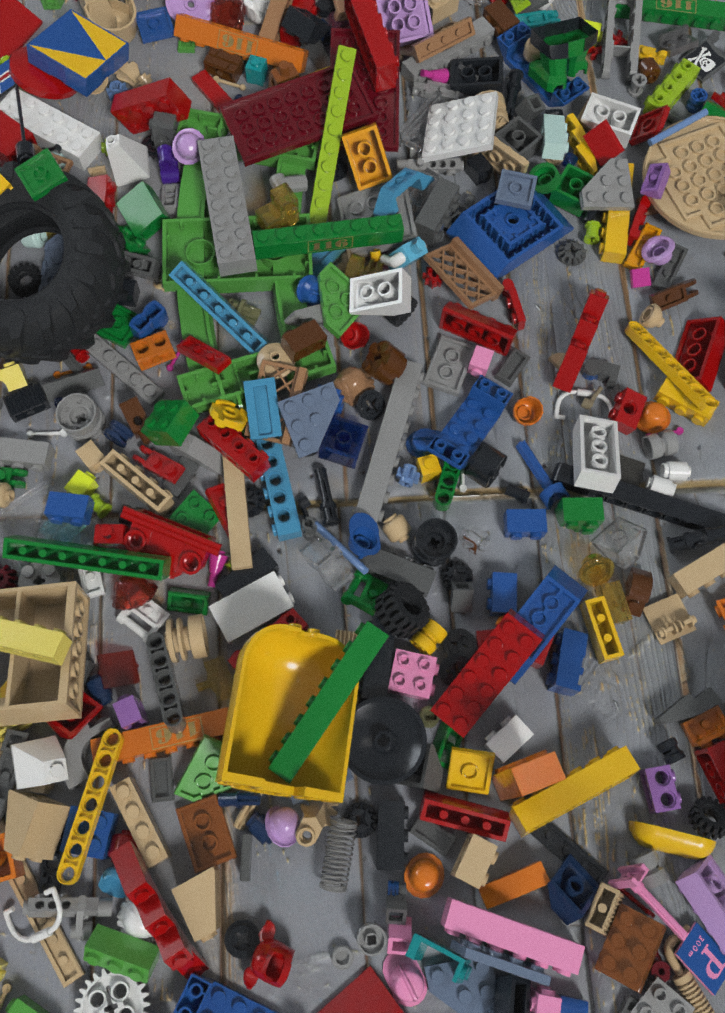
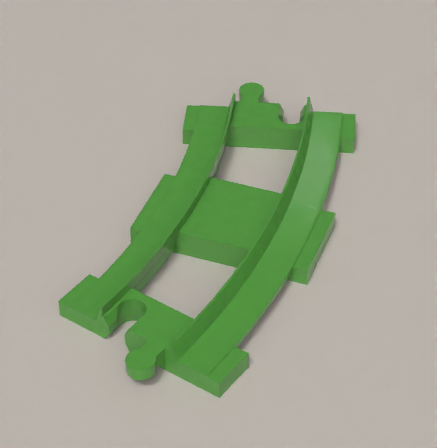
M190 108L188 119L180 121L176 131L177 135L179 131L185 128H193L200 131L205 139L225 137L228 134L227 126L221 114ZM322 140L255 164L277 168L276 174L283 173L285 177L305 175L306 169L314 171L316 169ZM236 148L238 161L243 162ZM199 160V162L193 165H184L180 184L177 219H162V285L165 292L177 291L183 340L190 335L218 350L213 317L169 276L181 261H186L218 293L273 291L281 339L287 330L297 328V326L285 324L284 320L294 311L307 308V303H302L297 298L296 290L299 281L304 276L313 275L312 253L256 260L258 271L220 277L201 161ZM273 192L271 215L248 216L251 235L252 231L310 224V213L301 214L303 192L290 193L287 197L281 199L276 198ZM327 340L324 348L295 362V367L300 366L308 369L307 382L336 373V364ZM259 352L231 360L232 363L219 374L186 357L189 372L177 375L183 399L197 413L209 411L211 404L215 403L218 399L231 401L238 405L240 410L243 408L247 412L243 381L258 379L257 355ZM274 356V357H272V358H273V359H278L279 356ZM295 371L286 376L287 382L294 379Z

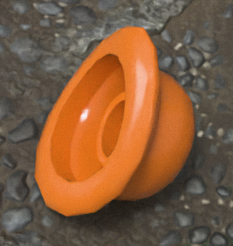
M646 402L637 428L642 432L651 434L665 430L671 422L669 410L659 402Z
M427 852L414 856L409 861L404 872V882H406L407 891L414 897L421 899L429 898L436 894L444 881V867L441 860L434 854Z

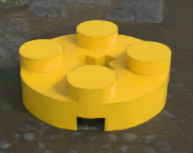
M224 399L216 400L209 409V413L215 420L214 424L220 428H225L226 426L237 431H243L248 421V415L243 408L239 410L235 408V403Z

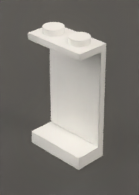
M275 571L209 606L229 645L242 635L294 608L293 603H295V600L290 592L286 593L283 587L286 584L280 574L276 575Z

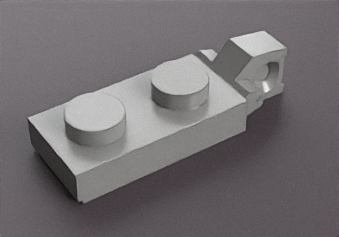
M431 80L423 83L414 81L412 94L443 102L458 100L460 94L458 91L451 90L450 84Z

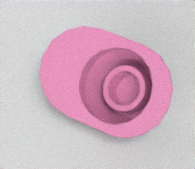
M388 954L383 963V974L394 998L403 1006L412 1007L418 1005L424 1000L427 993V982L417 960H413L405 955Z

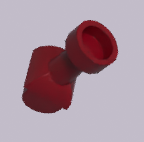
M657 951L649 973L653 978L658 976L661 980L667 982L670 979L669 969L671 968L666 962L662 961Z

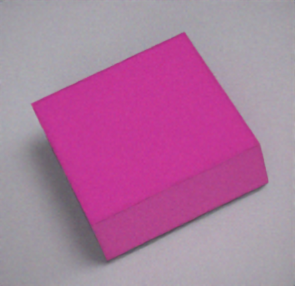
M649 267L630 270L631 289L651 286Z

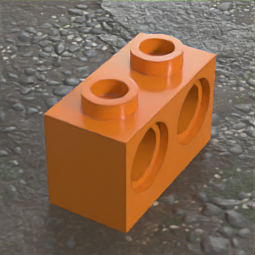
M166 330L156 332L153 335L130 343L141 371L177 358Z

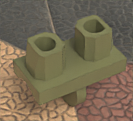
M230 298L229 303L255 326L261 314V309L248 305L245 299H242L240 302Z

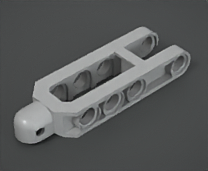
M643 0L606 1L600 79H610L609 73L613 56L626 57L625 81H631L633 75L637 74ZM617 4L630 7L627 46L614 45L613 32L616 26L614 24V17L617 12V8H615Z

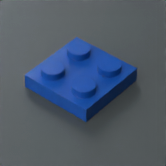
M166 6L136 13L137 25L143 44L176 37L174 36V27Z

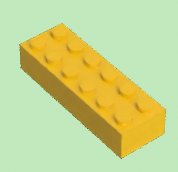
M615 746L608 750L602 756V759L600 756H597L588 761L584 769L578 766L571 770L565 780L550 785L547 789L543 788L533 792L527 800L525 797H522L513 802L509 816L520 837L528 835L637 773L640 767L627 746L622 748Z

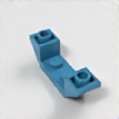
M404 168L381 187L373 216L396 214L399 211L396 198L409 187L424 190L434 181V177Z

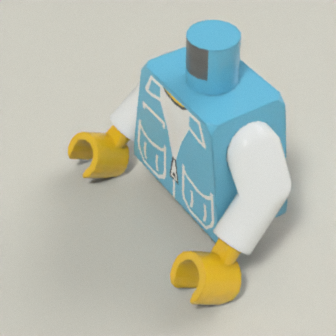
M418 236L400 246L388 256L385 254L381 256V250L374 249V252L370 251V257L372 262L380 261V263L387 265L390 270L404 269L428 253L426 243Z

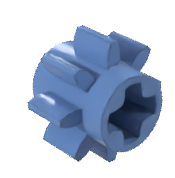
M115 80L109 83V88H106L110 101H112L115 94L128 91L125 82L121 83Z
M404 464L403 468L398 467L396 479H399L398 483L401 486L411 488L413 483L418 484L421 473L417 472L418 468L416 466Z

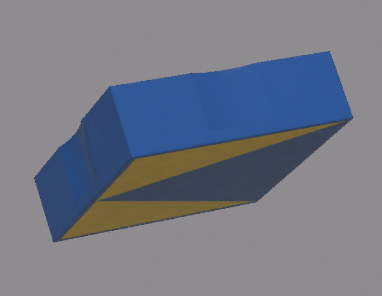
M72 9L26 45L28 62L60 79L67 86L86 97L96 90L109 75L115 73L129 60L128 42Z

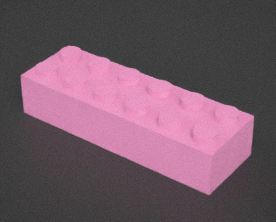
M447 897L440 924L445 927L444 931L456 937H460V933L464 934L468 941L478 945H482V941H484L490 949L500 953H504V949L509 950L508 954L512 955V957L526 961V957L531 958L530 962L545 969H548L550 965L552 970L567 977H570L571 973L579 974L585 946Z

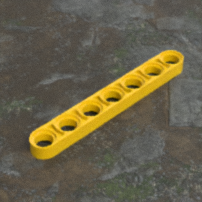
M630 321L624 330L625 334L703 413L713 414L719 405L718 401L640 323Z
M115 728L106 730L101 738L57 870V880L64 885H73L80 878L124 743L123 734ZM113 733L118 734L117 743L109 745L108 737ZM104 755H110L111 763L103 767L100 763L101 758ZM102 776L104 778L103 786L95 789L93 786L94 780ZM93 798L97 801V806L94 810L88 811L86 803L89 799ZM88 821L89 830L85 834H80L78 830L80 823ZM75 844H80L82 847V852L78 857L71 855V848ZM71 867L74 870V876L71 880L66 881L63 878V872L66 868Z

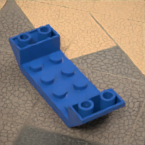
M523 21L497 37L505 64L511 70H522L524 73L522 81L535 94L538 93L541 100L548 107H563L589 90L590 87L577 76L571 81L567 78V86L564 90L562 85L554 88L553 93L546 92L528 76L530 63L524 58L523 52L526 41L531 37V29Z
M480 375L473 384L465 401L438 436L435 435L426 447V450L458 470L464 469L470 457L475 454L500 418L513 393Z
M556 565L517 613L545 636L510 680L514 685L533 664L588 591Z
M191 973L173 1013L279 1012L217 980Z

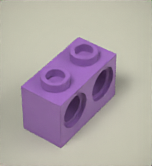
M125 694L117 698V702L112 704L121 728L129 731L150 723L141 700L136 696Z
M670 764L639 770L650 814L681 809L682 799L679 791L676 790L674 783L676 776L674 770L670 768ZM657 772L662 775L663 780L661 784L655 779ZM662 794L668 797V804L666 806L661 802Z

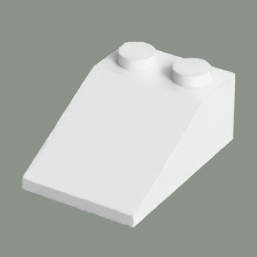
M592 92L581 122L590 129H593L607 119L622 147L626 149L642 108Z
M397 268L350 278L349 313L351 315L382 316L411 313V277L403 268Z

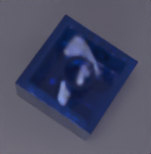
M333 415L320 445L318 458L355 469L368 426Z

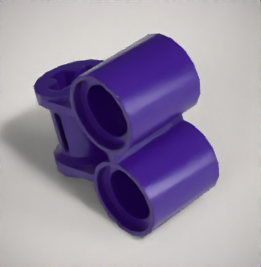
M167 144L160 145L157 148L162 184L181 182L179 164L172 152V146Z

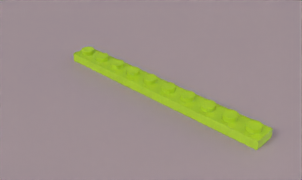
M338 45L309 210L310 224L325 223L327 221L357 50L343 45Z

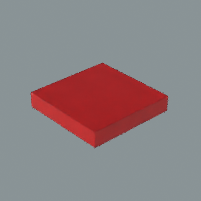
M664 105L639 115L629 140L630 145L634 146L645 142L661 133L670 112V107Z

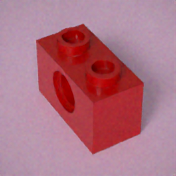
M628 387L616 394L614 398L615 405L610 410L608 418L609 420L617 421L619 432L628 435L636 430L647 397Z

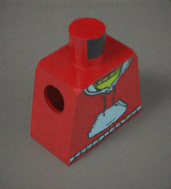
M95 524L93 544L99 547L129 551L124 545V536L130 529L123 524Z

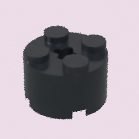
M483 441L478 448V454H473L468 460L467 464L469 466L464 474L482 487L488 488L499 475V470L501 467H504L508 456Z

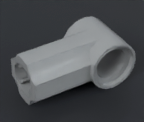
M277 173L269 179L275 197L278 199L285 198L290 193L303 192L308 189L306 175L285 177L283 173Z

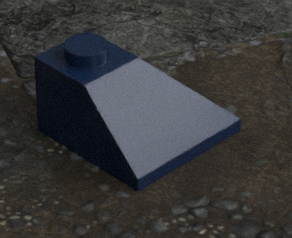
M571 854L565 858L548 882L551 909L567 926L583 918L600 886Z

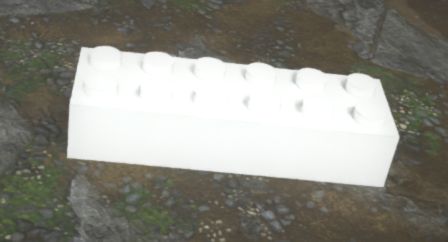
M14 87L0 102V110L20 124ZM19 89L24 127L33 133L37 144L41 148L54 147L55 144H59L62 149L58 153H62L67 159L73 161L74 166L85 171L101 152V142H103L100 132Z

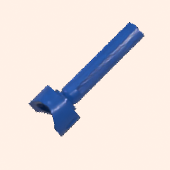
M525 440L520 441L515 447L543 489L539 498L544 503L546 509L551 510L552 505L557 500L569 498L570 495L561 482L553 484Z

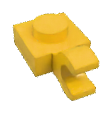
M640 45L638 62L643 58L652 57L658 65H664L668 52L665 50L655 52L656 48Z

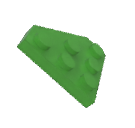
M330 261L319 273L317 279L324 327L339 339L359 315H351L349 313L350 279Z
M206 734L203 735L174 790V794L195 802L213 793L219 794L232 789L231 786H224L215 782L222 746L221 741Z

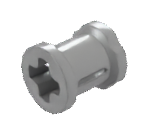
M641 73L634 74L631 79L632 84L627 90L631 97L637 98L643 93L647 77Z

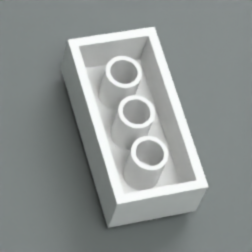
M579 414L573 428L574 486L614 493L621 479L617 421Z

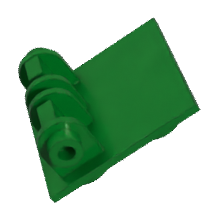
M194 489L168 518L206 534L219 521L212 505Z

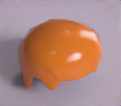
M533 396L519 399L512 408L513 418L518 424L523 426H531L537 423L544 413L542 403Z

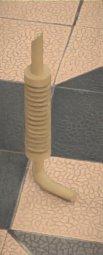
M686 924L683 926V929L688 932L690 926ZM673 933L666 939L664 944L665 958L675 973L672 981L677 986L682 997L695 1007L692 1013H715L693 974L688 969L683 970L676 959L674 947L681 940Z

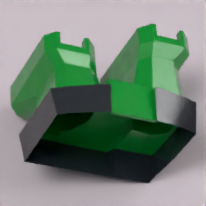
M581 17L532 28L530 43L540 51L541 59L530 62L528 76L546 92L553 93L554 88L562 85L564 90L567 86V76L575 77L576 73L580 70H583L584 74L587 73L588 62L585 57L589 48L597 43L598 30Z

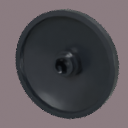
M379 696L361 702L356 706L348 767L359 778L375 785H393L409 778L421 765L427 749L426 729L419 714L409 704L394 697Z

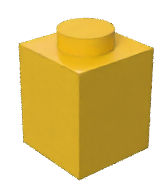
M430 454L417 458L416 467L418 468L417 472L421 473L419 478L421 484L440 479L442 470L437 456Z

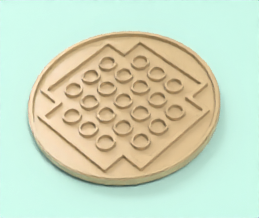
M705 116L650 146L643 162L642 179L644 182L650 164L668 163L671 173L662 198L655 199L648 196L652 205L668 222L687 233L703 238L724 240L725 117ZM680 120V121H678V122H676V123H673L672 125H670V126H668L667 128H665L663 131H665L666 129H668V128H670V127L676 125L677 123H679V122H681V121H683V120Z

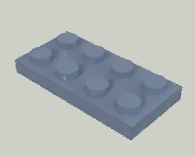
M461 938L460 942L453 939L451 941L449 949L465 958L546 986L550 985L551 976L544 973L545 968L539 967L530 961L517 959L510 954L494 951L484 945L479 946L464 938Z

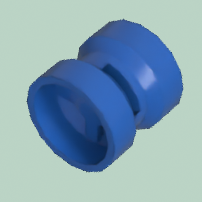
M702 88L693 89L686 102V110L694 114L701 111L708 98L707 92Z

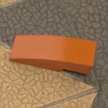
M535 861L486 883L484 887L480 886L478 890L486 909H489L547 885L550 880L542 862Z

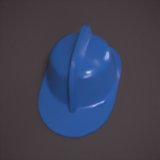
M307 275L299 281L296 294L300 302H305L310 306L321 304L317 276Z
M428 428L414 431L407 438L406 447L408 452L416 458L432 454L426 450V447L435 435L438 436L441 431Z
M365 513L352 515L349 520L350 537L348 546L350 550L357 555L358 559L377 554L381 549L376 521Z

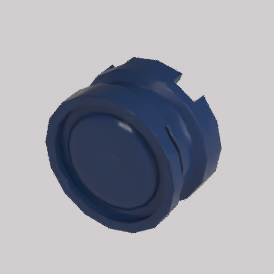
M114 419L109 422V427L105 428L102 432L107 439L122 448H125L127 446L126 442L134 436L130 429Z

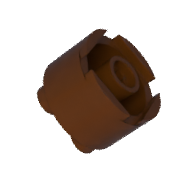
M389 341L374 342L370 345L369 353L361 367L368 375L381 384L390 385L394 383L392 380L395 377L400 378L407 365V359L404 356L405 353Z

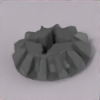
M569 239L567 242H562L557 254L562 263L568 266H577L584 262L587 250L584 249V244L578 243V240L571 241ZM570 248H572V249H573V252H575L574 257H573L572 253L569 252V251H570Z

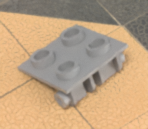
M657 976L655 980L650 978L647 981L646 987L648 989L630 1013H692L695 1007Z

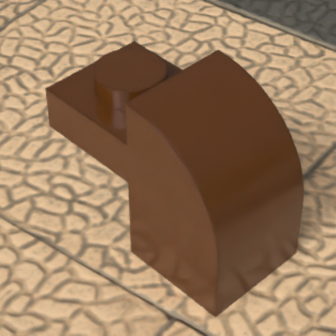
M632 567L625 583L626 593L620 606V612L640 617L645 604L650 599L653 576L651 572Z

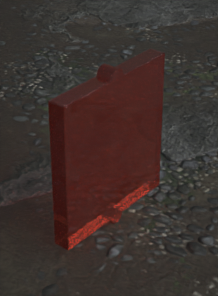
M133 650L97 655L98 674L101 675L103 689L140 683L137 669L139 665L136 664Z

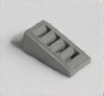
M180 183L162 184L161 203L171 219L177 218Z

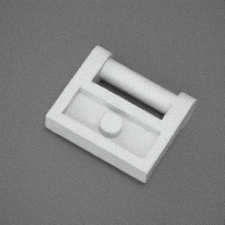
M138 591L117 616L116 621L126 625L143 638V642L146 643L147 637L153 632H159L166 624V620L172 616L142 592ZM131 612L152 627L149 632L129 618Z

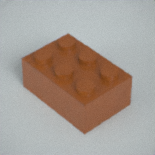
M621 903L594 969L641 994L667 928L665 925Z

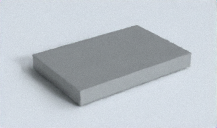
M441 335L422 385L458 397L476 346Z

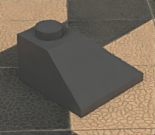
M427 743L426 753L419 768L409 778L397 783L398 785L440 792L443 769L433 744Z

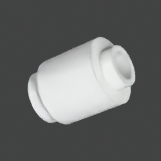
M667 461L661 464L660 476L672 481H686L691 476V466H688L687 462Z
M653 475L652 478L648 477L645 488L671 497H673L677 486L672 480Z

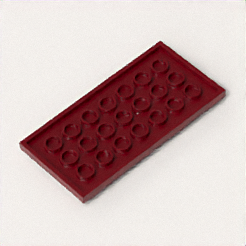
M331 28L330 66L335 65L338 45L357 49L354 69L378 114V120L342 132V134L376 122L385 152H398L399 67H397L398 79H396V88L375 92L352 29ZM387 30L388 40L393 43L394 55H397L400 61V30ZM342 135L339 150H345Z
M335 65L218 105L230 135L234 136L235 146L245 167L322 140ZM354 67L342 132L378 120V114Z

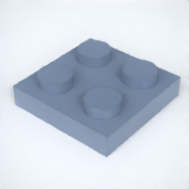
M502 169L495 203L530 210L538 176Z

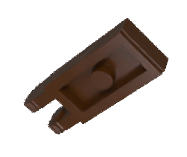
M693 278L649 295L650 305L656 303L664 311L688 301V299L699 294L697 289L686 292V288L696 284V279Z

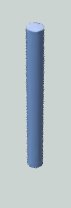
M705 108L648 139V145L652 146L707 116L708 110Z
M318 521L315 522L319 534L363 575L368 573L369 568L323 525Z

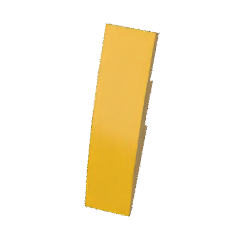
M574 113L567 115L565 123L568 124L567 132L570 135L568 142L574 150L571 158L580 169L595 176L598 172L595 156L583 138V135L586 133Z

